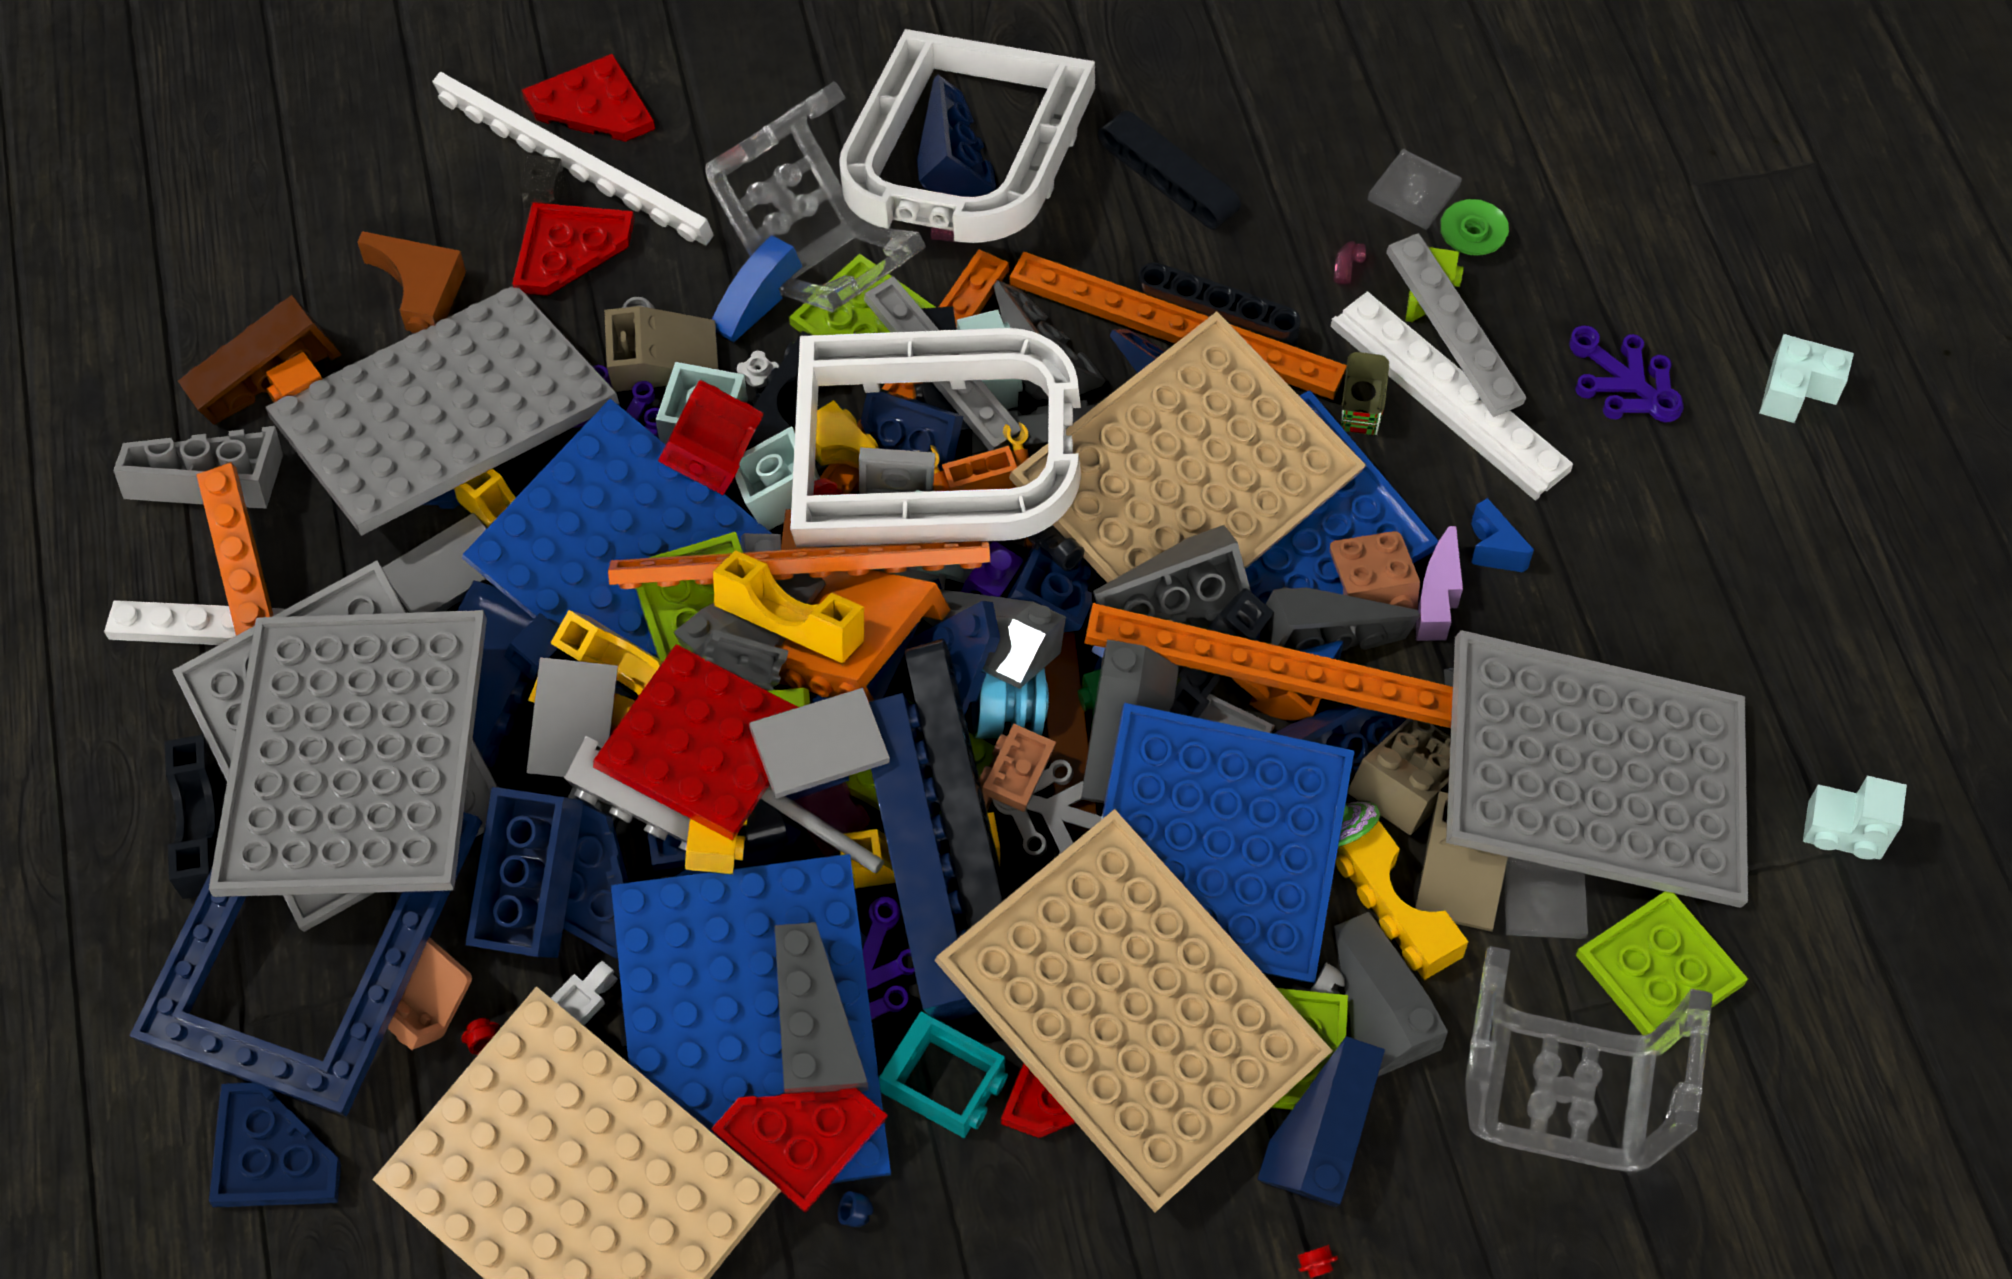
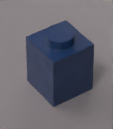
M539 613L510 642L504 657L533 681L538 676L540 657L555 659L562 652V650L551 644L560 624L553 619H547L543 614Z

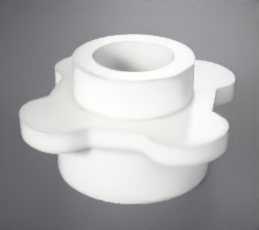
M754 351L746 362H741L737 365V373L744 374L745 380L750 386L760 388L767 385L771 371L775 367L778 368L779 365L776 362L769 361L765 357L764 352Z

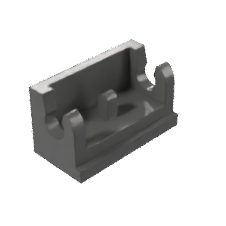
M713 629L707 634L701 657L705 661H710L767 691H771L780 682V668L786 662L789 651Z

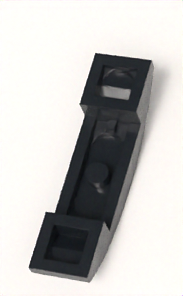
M1244 588L1208 626L1207 630L1254 640L1274 611L1251 591ZM1179 666L1174 703L1169 712L1199 718L1210 702L1206 698L1223 675Z

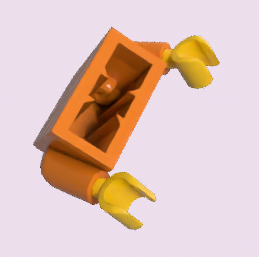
M1019 422L1020 434L1016 438H1011L1010 426L1005 424L1003 427V435L1012 443L1013 451L1010 450L1009 446L959 459L942 464L943 471H940L938 468V450L931 445V450L935 453L933 491L1016 488V485L1009 479V476L1014 469L1029 458L1028 449H1024L1023 443L1028 438L1027 428Z

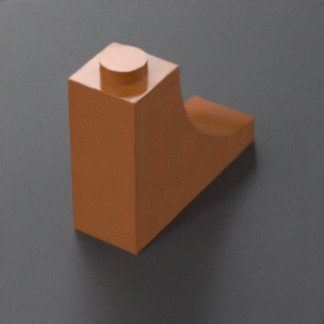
M362 231L358 239V245L364 263L388 272L403 287V299L399 310L406 331H411L415 334L423 329L426 330L429 326H435L438 321L447 318L466 274L461 251Z

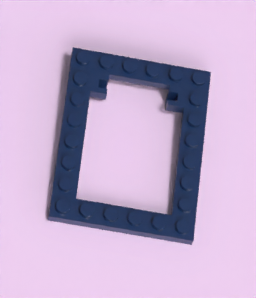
M463 812L455 881L482 824L478 816ZM210 872L129 1036L141 1043L347 1117L451 890L402 892L324 1060L320 1061L189 1014L247 897H213L209 891Z

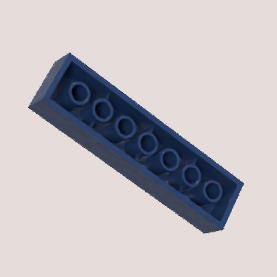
M903 693L871 701L869 705L890 757L889 763L872 768L871 771L923 1010L940 1022L980 1013L934 961L942 951L967 932V929L964 925L966 919L961 898L956 889L958 884L953 862L947 849L949 848L943 819L939 813L941 811L934 780L931 777L932 770L926 744L923 740L924 736L917 705H910Z

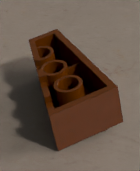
M291 295L278 303L255 323L250 324L230 342L221 346L201 364L193 367L185 376L178 380V383L197 410L215 425L255 403V396L259 393L267 392L266 388L270 387L271 384L266 372L302 352L306 354L313 365L327 356L332 361L342 354L322 327Z

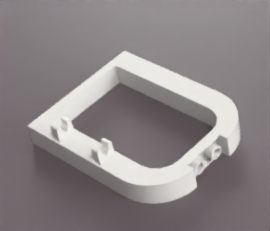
M905 29L840 154L842 191L847 205L857 216L873 225L888 229L892 220L950 230L954 232V241L988 242L1020 231L1037 216L1045 198H1050L1054 189V178L1068 147H1072L1077 138V127L1095 90V61ZM934 69L1047 88L1005 181L998 189L987 195L960 197L895 185L883 181L879 177Z
M1017 328L800 336L790 526L796 547L1006 541L1035 535L1053 525L1066 513L1073 503L1081 479L1079 453L1073 454L1072 436H1066V426H1073V408H1081L1077 374L1069 357L1050 339L1038 333ZM1021 379L1031 381L1040 386L1049 397L1048 458L1046 467L1037 479L1025 486L1012 489L813 495L818 386L863 384L865 393L880 392L879 384L950 381L951 389L956 390L966 389L967 380Z

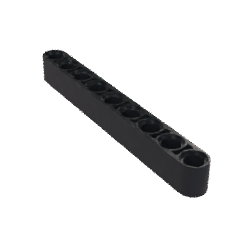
M939 639L905 650V656L969 930L1007 898L950 652L945 640Z

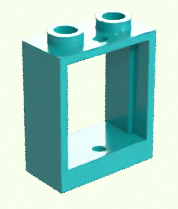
M920 1012L881 1073L879 1084L880 1092L965 1138L971 1127L977 1129L980 1126L988 1110V1107L984 1105L991 1094L997 1096L1006 1083L1008 1074L1005 1073V1056L931 1016ZM930 1042L987 1073L961 1116L904 1085Z

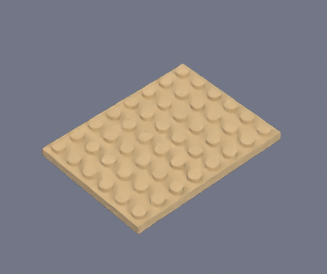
M1215 312L1074 422L1073 426H1069L1066 429V436H1072L1073 454L1079 453L1081 479L1073 503L1053 526L1065 539L1072 538L1084 548L1083 558L1107 583L1183 540L1221 525H1225L1238 542L1244 568L1246 569L1360 474L1366 467V464L1218 312ZM1048 444L1011 472L1009 479L1016 487L1025 486L1037 479L1044 470L1048 458Z
M1115 809L942 951L934 960L1154 1212L1159 1210L1333 1051Z
M537 986L372 1179L484 1279H710L781 1191Z

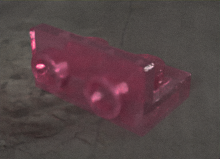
M845 782L794 800L795 803L843 834L869 830V825L872 824L864 807L860 804L855 806L849 798L851 793ZM806 829L825 857L841 855L840 850Z

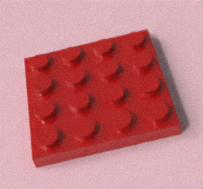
M675 644L594 758L593 768L733 841L770 785L749 728L750 722L799 707L710 661H705L699 655Z

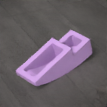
M1449 526L1430 558L1418 602L1420 617L1416 622L1417 641L1446 640L1451 625L1450 608H1458L1463 586L1456 526Z

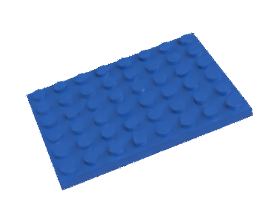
M850 854L734 869L733 874L708 872L611 885L628 1062L710 1132H712L711 1128L739 1097H767L785 1094L775 925L816 922L868 1082L869 1091H861V1093L883 1111ZM885 1123L878 1128L832 1183L891 1175Z

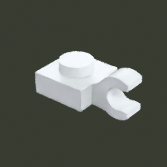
M601 961L583 981L574 974L551 999L584 1026L605 1004L599 994L609 990L617 981V977L613 975L614 970Z

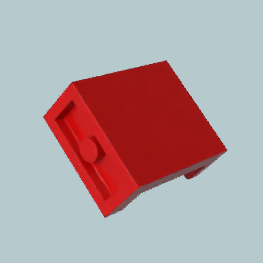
M699 380L658 462L724 495L740 467L739 463L764 414L753 408L750 404L721 391L718 387Z

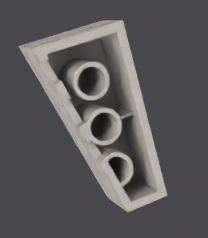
M275 426L262 427V432L245 434L244 429L229 431V436L207 438L206 434L192 435V438L181 442H173L172 438L123 443L113 471L123 499L203 504L196 474L231 462L237 468L246 507L267 509L283 452Z
M585 736L564 776V779L576 789L574 796L595 806L597 800L611 806L609 813L627 823H630L634 817L646 823L644 831L664 841L667 835L682 841L679 848L686 852L690 818L593 768V760L601 748L598 746V741Z

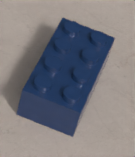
M492 787L465 945L534 957L558 958L584 801Z

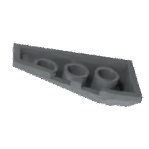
M1221 525L1183 540L1099 587L1093 593L1096 603L1164 620L1171 619L1173 622H1186V618L1205 617L1207 620H1214L1244 588H1247L1249 591L1251 590L1238 542L1225 525Z
M809 573L794 574L793 578L786 580H775L788 595L806 604H812L825 586L822 578L810 577ZM714 603L701 609L674 631L680 645L700 657L707 634L713 629L774 647L775 645L781 646L786 640L785 637L714 606Z

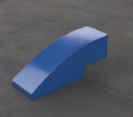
M771 235L752 254L729 285L712 318L716 323V333L735 342L783 299L778 288L803 267L793 246Z

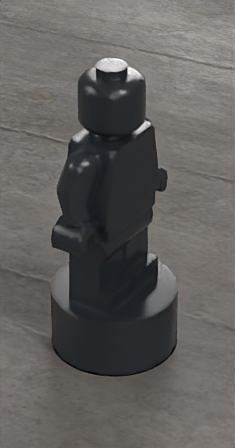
M1053 526L1028 537L1036 550H1039V547L1044 548L1052 556L1054 563L1064 571H1070L1075 568L1084 556V548L1072 538L1064 539L1063 535Z

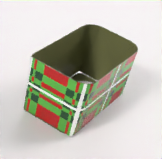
M1354 352L1349 355L1341 412V427L1345 432L1377 435L1385 408L1389 373V360L1385 356L1363 352ZM1360 381L1369 382L1375 387V397L1369 401H1359L1351 394L1352 386ZM1355 410H1364L1368 413L1355 412Z

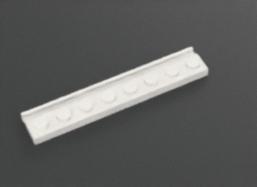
M1368 291L1347 306L1341 315L1332 318L1331 328L1360 352L1385 356L1389 360L1388 376L1535 501L1540 497V494L1544 491L1547 492L1571 472L1573 463L1510 410L1493 417L1465 373Z

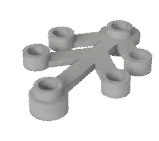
M1065 760L1054 761L1048 769L1044 770L1033 794L1054 782L1058 785L1068 784L1074 775L1071 765ZM1058 767H1067L1068 772L1064 778L1055 777V770ZM1083 781L1048 799L1032 795L1025 812L992 798L995 807L1001 813L1013 816L1024 839L1023 848L1029 856L1034 858L1041 857L1047 852L1048 843L1042 834L1036 832L1027 810L1043 815L1060 850L1059 855L1073 844L1064 822L1090 830L1102 818L1101 816L1070 807V805L1081 800ZM1033 839H1040L1042 841V846L1038 851L1029 850V843Z

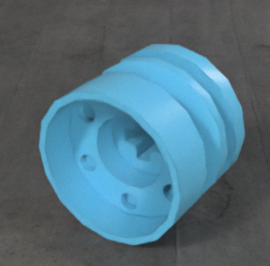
M1045 668L1020 689L986 673L976 702H971V724L974 738L998 739L1003 733L1005 722H1010V728H1012L1013 724L1024 728L1026 723V729L1042 736L1049 704Z

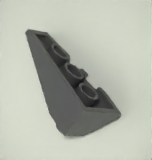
M999 280L995 282L993 286L1003 323L1008 322L1010 328L1038 333L1057 344L1066 353L1074 366L1080 395L1099 388L1105 383L1106 380L1091 360L1083 352H1079L1076 355L1066 345L1069 338L1062 331H1058L1052 325L1045 322L1048 318L1047 315L1022 290ZM1022 380L1026 385L1024 390L1029 396L1038 401L1042 399L1049 401V397L1040 386L1031 381Z
M1284 587L1273 590L1266 602V605L1274 613L1260 631V642L1300 651L1336 641H1343L1342 651L1360 645L1361 649L1367 650L1406 639L1419 619L1420 614L1416 609L1307 587Z
M940 589L951 609L943 620L922 617L923 620L933 627L980 601L993 602L1000 641L996 651L989 652L983 670L1019 689L1061 653L1066 616L1032 601Z
M1107 639L1102 656L1081 800L1103 804L1105 802L1123 704L1129 703L1167 712L1173 706L1179 666L1146 646Z
M1370 912L1335 925L1333 931L1339 968L1345 979L1344 992L1345 995H1348L1347 1010L1350 1023V1037L1385 1049L1378 1077L1442 1050L1448 1034L1447 1028L1430 997Z

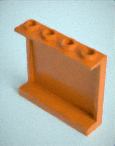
M870 569L869 573L857 576L848 575L846 571L831 572L830 576L822 577L825 586L811 605L820 604L832 592L864 606V642L842 664L786 638L781 646L775 645V647L789 651L786 662L780 668L779 676L781 679L779 684L789 686L792 689L806 688L809 689V692L816 693L825 698L863 688L868 702L874 701L866 686L920 619L928 617L943 620L951 609L939 587L934 582Z

